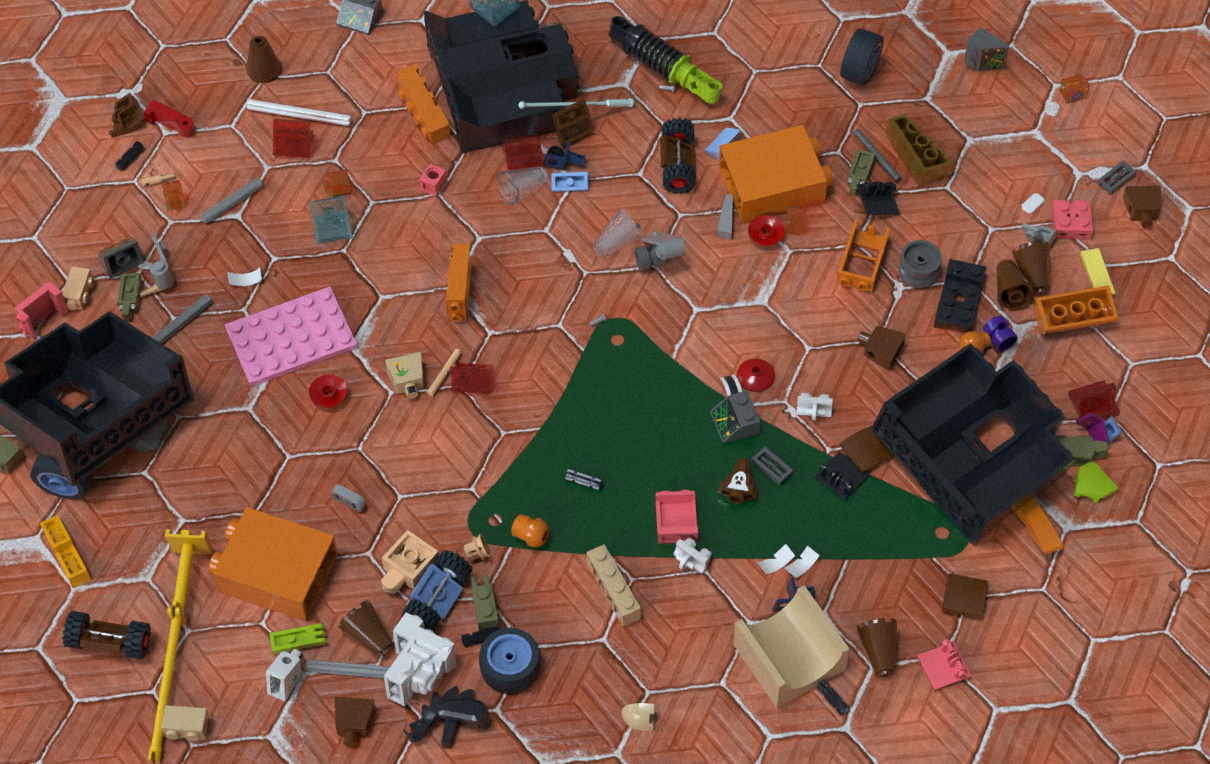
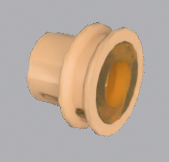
M479 534L478 537L473 536V541L464 545V551L470 561L478 558L485 560V557H491L489 546L482 534Z

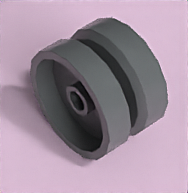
M916 240L906 244L901 253L899 275L904 283L920 289L935 284L939 278L942 261L940 249L935 244L925 240Z

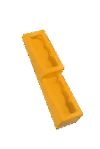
M56 515L41 522L40 526L72 588L74 589L91 581L88 571L59 516Z

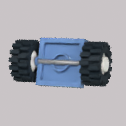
M443 550L435 563L429 565L410 594L411 600L401 616L403 617L405 613L417 615L424 621L425 630L434 631L461 593L463 587L460 585H463L473 570L472 566L469 565L468 561L464 560V557H459V554Z

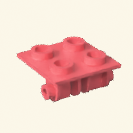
M949 639L942 641V646L917 655L934 690L971 677L955 642Z

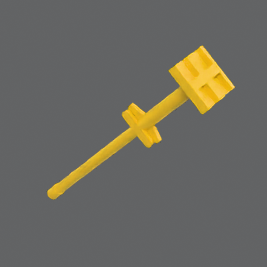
M170 529L165 531V538L172 552L181 553L174 600L172 601V607L168 606L167 608L171 625L152 743L148 755V762L153 763L154 755L157 763H160L163 740L161 725L165 705L169 703L180 627L187 624L184 608L193 554H212L213 550L206 531H201V535H192L190 530H182L181 534H172Z

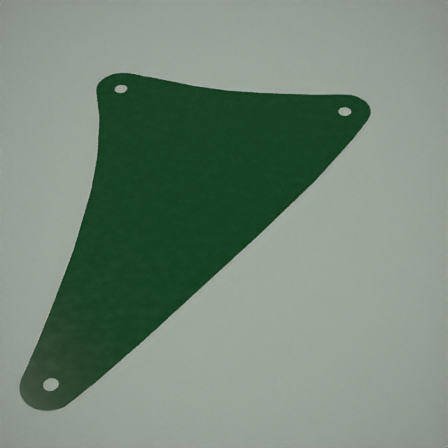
M610 318L596 326L566 389L547 420L496 483L471 508L468 515V527L472 535L478 537L479 534H482L488 544L575 554H586L590 550L605 545L611 556L676 558L674 555L677 547L676 543L658 544L656 493L661 491L678 492L689 490L695 491L698 542H695V550L700 552L706 548L711 552L710 558L776 559L774 554L785 544L795 555L792 559H803L800 555L807 546L819 555L818 559L952 557L959 554L969 542L937 504L870 474L844 500L814 477L820 471V465L822 463L827 464L833 458L832 456L804 443L759 418L760 434L723 444L710 411L726 397L707 386L663 352L636 324L625 318ZM619 334L623 336L624 342L621 345H614L611 342L612 336ZM764 447L793 469V475L788 476V479L783 481L780 486L751 463V458ZM764 454L762 455V456L765 457L769 462H772V461H771L768 457H766ZM741 458L749 460L751 466L750 475L754 478V486L758 488L757 499L744 500L742 504H735L730 502L727 496L719 493L718 489L720 483L725 481L727 474L734 471L736 463ZM772 462L780 471L785 473V471ZM571 468L576 470L575 472L580 471L592 475L593 478L603 479L601 489L597 490L592 488L593 486L588 487L576 483L575 480L565 479L567 469ZM493 514H498L501 516L502 522L498 526H492L488 522L489 517ZM522 514L532 519L541 518L548 524L549 536L542 546L529 547L526 541L512 535V525L518 515ZM939 527L946 528L949 531L948 537L939 539L935 535L936 529Z

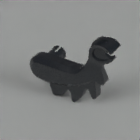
M454 686L441 699L438 692H434L430 706L422 705L421 719L409 724V727L414 729V732L410 734L405 730L403 731L411 743H416L423 740L433 723L440 719L478 725L479 729L482 728V730L488 729L491 721L488 719L489 710L484 702L476 700V693L473 689L465 690L459 694L458 687Z

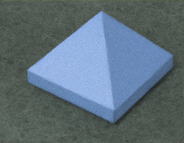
M1110 417L1105 422L1109 438L1107 444H1110L1122 433L1113 417Z

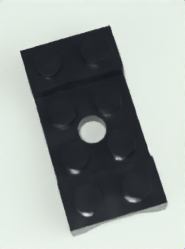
M954 259L949 260L934 321V328L947 324L961 327L965 333L972 331L986 266ZM960 296L963 297L965 300L960 302L957 301L955 297Z

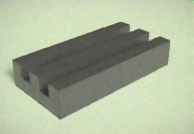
M1122 161L1099 178L1097 185H1102V189H1107L1108 194L1111 195L1135 177L1137 171L1125 161ZM1125 168V170L1117 174L1112 180L1106 183L1108 179H1110L1112 176L1118 173L1121 169Z
M766 447L762 448L751 458V463L779 486L788 479V476L793 475V469ZM764 454L766 457H768V458H769L772 462H774L778 467H780L783 471H785V473H783L782 471H780L772 462H769V461H768L765 457H763L762 455Z

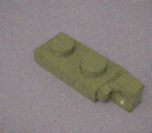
M857 150L848 174L847 183L851 184L849 194L856 196L858 191L856 185L867 181L875 159V153Z
M140 273L121 274L117 304L124 321H132L133 311H136L138 307L142 278Z

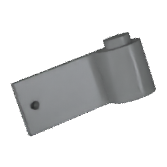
M651 231L652 235L641 237L643 242L657 245L655 248L656 255L661 260L685 255V244L681 237L658 233L657 231Z
M153 234L151 237L161 260L152 264L150 272L156 286L159 289L165 290L174 284V278L162 252L166 250L163 241L158 243L155 234Z

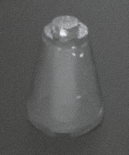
M541 166L499 172L496 177V183H500L498 192L507 205L512 204V207L516 206L545 185L549 174Z
M620 208L594 242L595 248L593 250L599 257L603 256L606 258L641 239L645 233L639 223L636 224L633 221L634 217L625 209Z

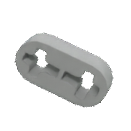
M337 484L330 493L336 501L356 512H361L367 505L363 497L342 485Z

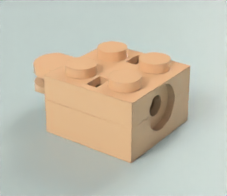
M407 530L382 557L383 568L387 571L381 579L383 590L388 594H395L403 584L414 590L429 565L434 564L439 557V552Z

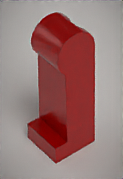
M155 100L143 112L145 122L152 124L156 121L178 131L182 137H190L195 132L193 120L190 117Z

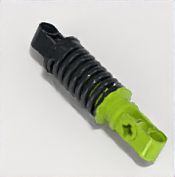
M615 16L612 18L608 35L623 45L622 51L625 54H629L649 69L657 72L658 75L669 81L671 85L680 83L681 86L688 88L707 103H718L723 87L722 83L700 70L695 64L692 65L691 56L671 46L664 39H660L658 35L648 30L643 24L634 26L623 17Z

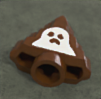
M741 458L736 463L734 471L727 474L725 481L720 483L718 489L719 493L727 496L729 501L735 504H742L744 500L757 499L758 488L754 486V478L750 475L751 466L748 459Z

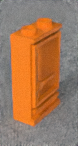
M854 220L838 269L836 283L846 287L858 288L862 291L873 292L889 241L890 228H887L885 235L882 236L875 234L876 228L873 225L868 226L867 232L858 230V221ZM853 246L878 251L879 255L878 258L851 251ZM850 255L853 258L860 257L876 261L871 278L845 271Z
M451 244L446 293L448 321H467L472 263H469L470 244Z

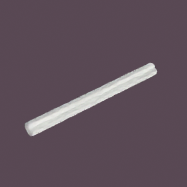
M252 99L247 102L248 110L349 126L351 123V116Z

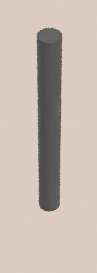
M859 129L854 130L853 134L869 152L875 153V159L896 182H899L902 177Z

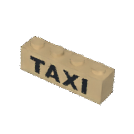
M602 545L586 552L587 565L622 627L640 620L641 607L606 546Z

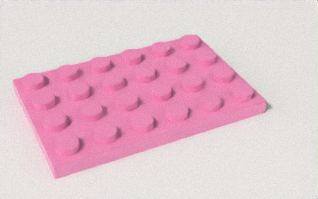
M331 287L224 324L250 387L357 348V343Z

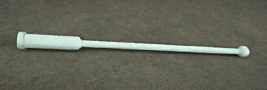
M632 98L613 99L604 102H586V104L606 105L607 107H633L634 100ZM521 101L519 108L570 106L576 102L525 103Z

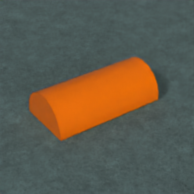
M1109 285L1035 299V317L1038 328L1043 335L1113 323L1119 320Z

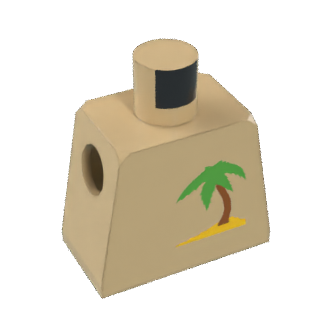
M421 352L385 360L387 373L396 392L399 394L406 392L409 399L416 398L418 396L417 390L424 387Z

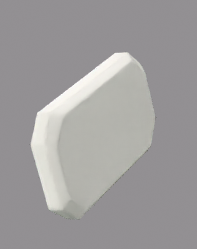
M1034 193L1022 204V209L1028 214H1032L1045 202L1044 197Z

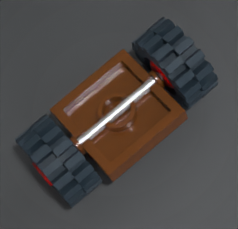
M674 117L672 121L668 119L662 125V136L660 137L661 167L664 168L662 172L663 186L665 190L667 189L668 192L673 191L675 194L676 192L682 194V191L687 193L688 190H693L696 184L694 146L691 145L695 139L694 124L690 120L687 121V118L681 120V117H678V119Z
M70 611L68 617H66L65 629L63 631L64 636L62 637L65 647L76 649L88 648L89 650L107 651L112 654H120L124 648L125 657L141 660L147 654L148 644L150 643L149 637L151 636L149 623L131 621L129 626L94 620L90 625L89 614L78 611Z

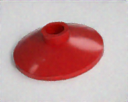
M761 215L750 222L748 235L754 243L760 246H773L783 239L785 227L778 218L771 215Z
M749 359L738 367L737 379L744 389L751 392H761L773 384L775 372L773 367L765 360Z
M332 374L322 375L311 383L309 396L315 405L322 408H333L345 400L347 385L339 376Z

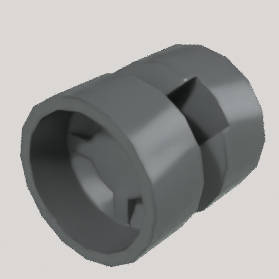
M649 244L648 248L646 246L634 248L635 260L639 271L651 269L652 265L654 267L666 265V260H661L656 255L655 248L657 245Z

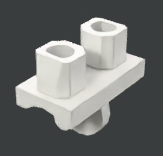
M802 393L801 396H798L796 415L812 416L814 421H816V416L831 417L833 399L825 394H821L818 398L811 397L809 393Z
M687 538L685 541L679 539L676 542L677 547L674 552L676 559L680 561L679 568L684 570L689 567L703 574L706 571L711 552L706 548L700 552L695 550L696 543L691 538Z

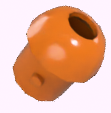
M522 514L518 515L514 520L511 529L512 535L526 541L529 547L542 546L546 542L550 531L548 524L541 518L532 519Z

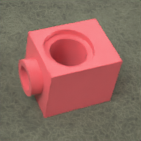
M429 164L419 179L420 190L436 197L447 182L446 170L440 166Z

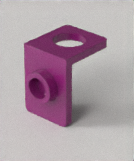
M1089 413L1076 420V424L1088 430L1089 437H1092L1093 441L1109 442L1103 418ZM1088 419H1094L1092 422L1089 423L1084 422Z

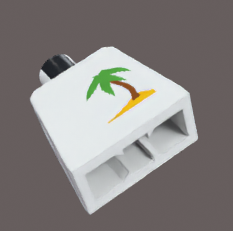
M294 649L291 654L285 651L281 652L267 669V694L282 701L287 700L301 675V659L303 654L299 650Z

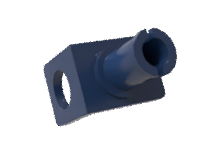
M568 141L564 157L546 153L543 165L562 171L564 164H567V162L583 167L586 155L570 152V142ZM549 159H554V160H556L558 163H556V164L550 163L548 160H549Z
M790 577L786 585L789 598L777 599L772 608L773 612L781 611L785 606L780 605L789 603L795 596L797 589L800 588L795 585L794 577ZM814 586L806 587L812 597L815 598V590H812Z

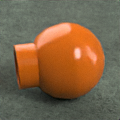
M966 332L960 338L959 348L961 350L971 343L982 354L985 348L991 345V339L986 332Z

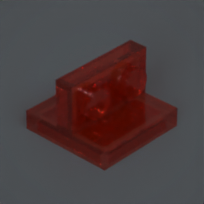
M274 119L273 155L309 158L310 142L314 135V131H310V121Z
M539 134L503 139V154L506 160L508 176L544 171Z
M455 362L450 366V374H452L451 391L489 394L493 365Z
M1105 380L1070 390L1068 393L1079 418L1093 413L1105 420L1120 414V410L1114 400L1117 390L1114 382L1106 384ZM1088 419L1084 422L1089 423L1092 422L1094 419Z

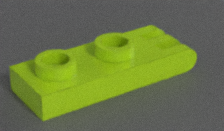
M319 623L269 633L273 655L283 651L290 652L294 649L300 650L325 645L327 640L323 638L326 636L325 631H323L324 624Z

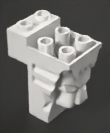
M408 613L404 614L393 630L396 653L399 655L384 675L387 698L403 706L411 700L414 692L424 695L429 691L431 692L435 687L437 679H441L444 672L449 673L457 666L454 643L448 638L435 635L429 629L425 630L424 621L417 615H410Z

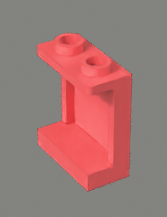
M50 281L14 308L17 315L15 318L20 324V331L25 336L29 335L32 339L36 337L33 328L54 311H57L62 317L69 313L62 292Z
M695 491L657 492L658 544L676 543L679 539L685 541L687 538L698 542Z

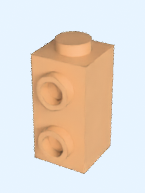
M71 267L62 293L68 309L83 310L84 304L88 302L89 290L94 285V277H92L90 269Z

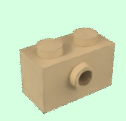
M165 705L161 725L164 737L173 740L178 738H187L190 741L205 740L209 720L207 709Z

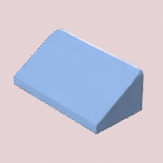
M726 127L704 152L719 160L720 145L738 141L741 138V130Z
M588 172L551 173L552 191L588 190Z

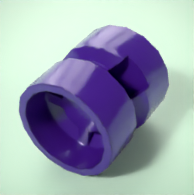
M1004 316L992 318L983 327L984 332L988 333L992 344L999 352L1008 350L1018 340L1013 329L1009 328L1010 325Z

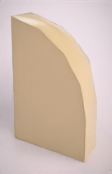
M634 703L622 708V718L626 725L635 730L653 731L654 704Z

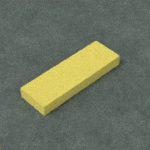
M1099 248L1081 251L1080 256L1092 288L1109 285L1112 297H1115L1116 293Z

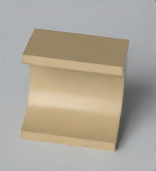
M805 585L798 588L793 599L781 611L769 619L753 625H746L742 619L735 622L733 645L776 708L817 687V684L822 680L827 681L846 670L849 647Z

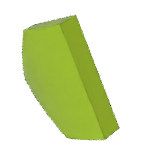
M1094 461L1079 467L1074 477V496H1086L1095 503L1100 498L1104 499L1115 494L1119 489Z

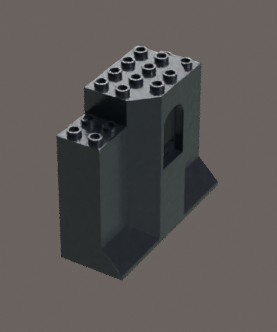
M528 0L449 18H443L429 11H423L427 47L438 71L456 128V138L461 154L556 132L552 114L567 106L525 107L521 109L519 108V103L521 101L525 103H558L577 98L576 90H579L577 81L579 75L577 69L574 68L572 57L574 51L572 44H568V32L563 29L561 23L554 22L539 26L538 20H534L533 6H529ZM532 41L535 52L547 50L540 55L513 60L509 46Z
M109 311L80 331L64 322L4 363L9 379L0 384V425L54 461L69 483L74 486L194 401L183 357ZM68 389H79L90 396V398L74 409L55 397ZM91 403L93 404V406H91V407L88 408L87 410L84 409V408L87 407L89 404H91Z
M971 343L885 401L871 428L973 546L997 524L1061 479L1075 460L1072 453L1060 443L1055 435L1066 417L1050 401L1048 395L1039 389L1036 382L1030 379L1023 368L1014 360L996 372L993 365L987 362L979 349L975 348ZM1000 418L1011 426L1014 435L990 451L976 436L974 431L991 419ZM973 441L981 448L979 451L972 444Z

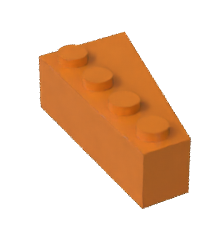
M417 63L397 71L399 83L398 96L401 101H405L408 112H412L414 115L413 118L416 125L421 126L423 136L425 138L428 137L431 144L450 136V124L441 107L437 106L432 91L429 92L424 76H419Z

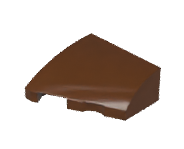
M131 93L115 102V112L111 120L114 126L113 130L109 131L111 137L130 133L146 125L139 102Z

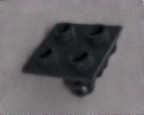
M864 182L856 185L867 215L900 214L893 196V191L897 188L895 183Z
M839 451L827 464L822 463L820 465V471L814 477L845 500L870 473H862L851 459Z

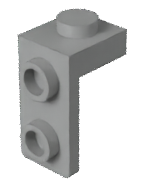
M1025 223L1022 225L1028 242L1040 241L1044 245L1045 242H1048L1050 247L1057 236L1056 230L1039 225L1037 228Z

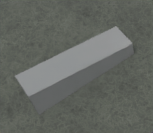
M730 194L725 195L717 228V237L731 240L733 195Z

